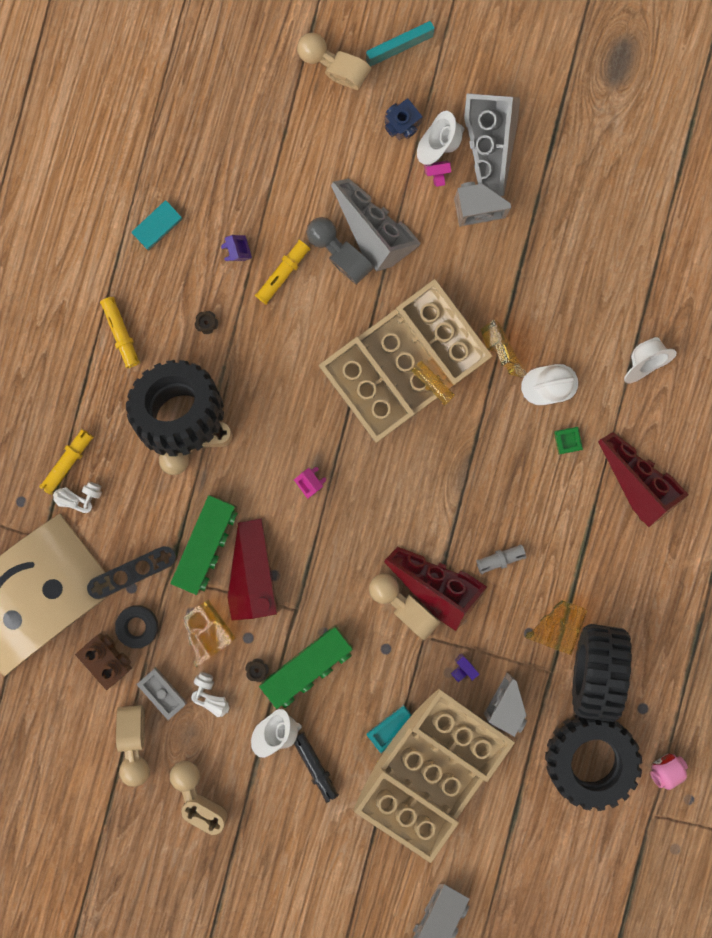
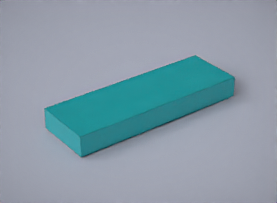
M428 21L367 50V63L371 67L432 38L435 30L432 22Z

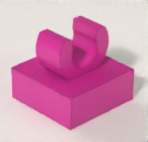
M446 160L424 165V170L427 176H433L434 185L437 187L445 185L444 174L451 173L450 162Z
M318 467L312 470L308 468L294 479L307 499L323 488L322 484L326 482L325 477L318 480L314 475L319 470Z

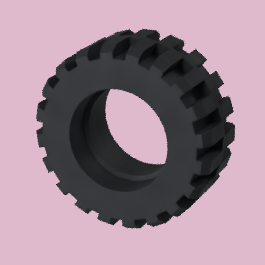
M171 360L166 361V364L163 365L161 363L153 365L154 368L149 371L147 369L142 373L143 377L141 379H136L133 383L134 389L129 390L127 396L129 401L126 402L129 423L145 446L150 450H155L157 454L165 455L167 452L169 456L176 457L178 453H182L184 456L191 454L190 451L193 449L198 451L203 448V443L206 441L209 443L214 438L212 434L219 431L221 427L219 421H222L224 418L223 400L213 379L199 365L195 363L190 365L188 361L179 360V363ZM177 396H191L195 398L192 407L184 416L172 421L157 420L160 408L168 400Z
M589 624L582 629L577 645L572 682L573 710L580 718L614 722L622 716L628 697L632 661L631 638L629 633L623 628Z
M575 715L573 720L568 718L563 721L564 726L561 729L557 727L554 730L555 736L553 740L549 739L547 744L549 750L545 752L547 772L559 793L574 806L580 805L584 810L591 811L592 807H595L597 811H603L607 805L614 808L619 805L617 801L621 798L626 801L630 797L627 792L630 789L635 790L638 786L635 780L636 777H641L642 769L639 767V764L643 763L642 755L638 752L640 748L633 739L632 734L617 721L609 722L580 718L578 715ZM591 740L605 741L614 751L615 758L611 771L598 781L585 782L576 777L571 767L575 751L585 742Z

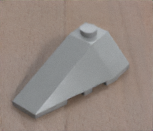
M466 94L464 120L466 127H468L469 144L473 151L478 184L485 185L499 196H504L518 124L520 98Z
M350 179L334 181L331 184L362 254L376 271L394 266L419 247L421 243L401 221L398 224L387 216L388 210L384 207L380 209L370 202L371 196Z

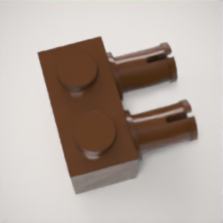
M100 633L75 655L107 691L127 674L132 667L129 665L131 663L130 659L123 652L119 653L114 648L115 642L111 637Z

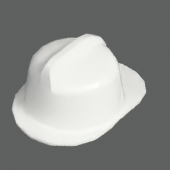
M443 111L438 114L421 138L417 148V158L422 164L430 165L436 162L443 153L453 152L460 146L464 127L456 122L453 113Z
M658 337L639 344L632 353L633 367L626 374L624 381L626 383H633L642 379L655 369L672 361L677 352L674 349H667Z
M564 364L539 367L530 370L524 376L521 390L524 397L535 405L563 402L575 395L578 388V378L576 373Z
M284 709L274 711L270 716L262 720L253 731L251 747L254 754L265 758L279 749L292 746L296 741L298 731L302 728L301 724L290 717Z

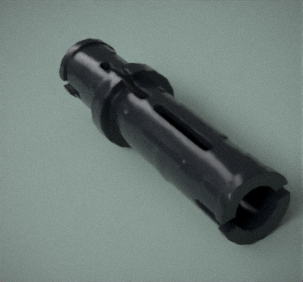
M301 732L300 735H297L294 745L313 778L311 780L312 783L317 785L325 802L328 803L330 799L334 800L337 798L339 793H337L329 778V772L323 768L305 732Z

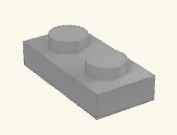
M156 667L136 684L167 720L172 718L187 704L185 699Z

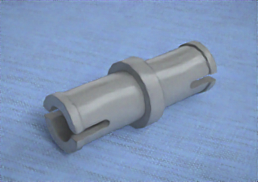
M520 544L505 551H495L496 554L478 559L476 563L479 572L484 574L499 567L502 569L506 568L510 563L526 559V555H524L526 553Z

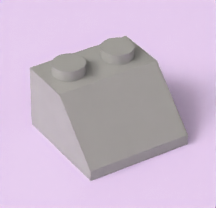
M475 182L461 184L454 198L459 227L504 219L511 209V204L483 184L475 185Z
M506 673L484 715L489 723L515 737L517 731L520 733L526 725V712L517 681L511 674Z

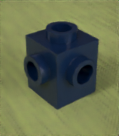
M407 98L399 105L397 103L393 104L386 111V125L384 127L391 137L396 136L399 141L404 137L408 139L417 132L418 129L416 127L422 123L423 116Z

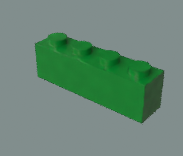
M208 495L171 580V585L198 595L200 591L205 592L210 578L207 577L210 568L214 570L219 560V556L216 555L219 547L224 548L229 534H226L229 524L233 526L237 519L238 512L235 511L237 506L215 496Z
M334 625L262 681L259 688L276 710L281 706L286 708L295 701L293 696L301 691L304 694L314 686L312 681L319 676L323 679L333 671L331 667L339 661L342 664L352 656L350 652L353 650V646L339 628Z

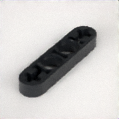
M163 546L101 574L89 581L87 585L88 594L94 599H103L159 573L174 564L175 552L170 547ZM162 551L166 554L170 553L169 563L165 564L164 561L156 563L159 568L154 570L153 562L148 557L153 555L155 560L161 557L160 552ZM140 561L148 562L150 565L149 572L143 575L139 574L136 571L137 563ZM118 571H123L128 576L127 582L123 585H118L114 582V575ZM109 576L110 582L115 589L110 591L109 586L102 589L103 594L101 595L97 592L92 593L91 589L94 588V583L104 584L107 582L104 578Z

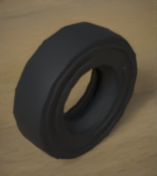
M131 606L124 609L118 615L115 622V633L118 640L125 646L143 648L156 638L158 620L149 608ZM133 618H140L145 622L146 630L140 636H134L128 630V623Z

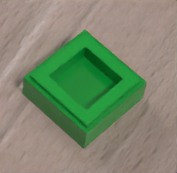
M578 427L554 431L558 455L583 450Z

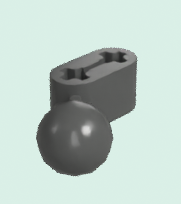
M319 217L309 223L306 231L309 242L315 247H326L332 254L329 260L355 285L374 269L366 257L347 241L343 245L336 238V227L331 220Z

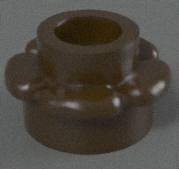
M206 311L197 314L195 328L199 332L211 334L218 327V320L213 312Z
M258 658L252 662L249 661L245 667L247 671L246 676L250 681L262 682L269 672L268 665Z

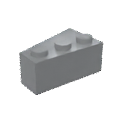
M439 884L424 910L425 915L420 925L416 924L413 929L416 932L413 938H455L458 933L456 926L460 918L463 919L469 910V905H467L469 898L445 884Z

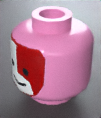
M668 753L652 763L650 775L659 788L664 787L667 790H671L687 778L686 769H688V766L680 756L676 757Z

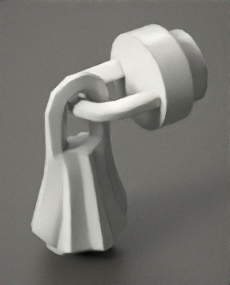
M88 482L87 485H84L82 492L87 495L86 499L77 496L67 487L59 488L53 494L54 502L58 507H68L82 513H88L92 509V504L90 503L92 497L100 498L102 494L100 491L101 486L93 482ZM78 503H84V508L79 507Z
M200 672L194 680V683L199 688L198 691L192 694V701L208 709L216 717H223L230 709L226 698L204 693V689H212L214 684L212 681L213 676ZM200 696L206 698L204 702L198 700Z

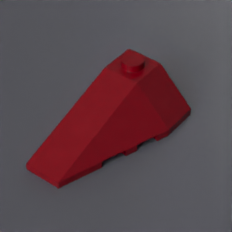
M614 432L598 441L630 506L639 519L648 527L662 519L689 496L667 472L663 475L654 468L655 463L649 459L645 461L637 455L636 449Z
M262 518L239 522L237 526L227 596L232 621L277 615L279 612Z
M398 546L384 561L437 619L454 631H457L467 619L487 589L486 585L463 571L456 573L446 569L447 565L442 563L435 565L427 562L424 556Z

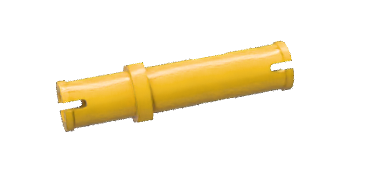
M298 240L288 255H284L281 258V264L254 296L267 305L268 301L282 286L292 271H296L299 268L298 264L311 249L304 242Z
M115 297L101 300L100 304L116 340L115 347L117 350L119 349L126 369L139 365L140 361L133 347L134 340L129 337L115 302Z
M81 428L72 443L66 445L64 448L66 451L39 487L41 489L44 488L43 491L52 495L77 459L82 458V452L94 436Z

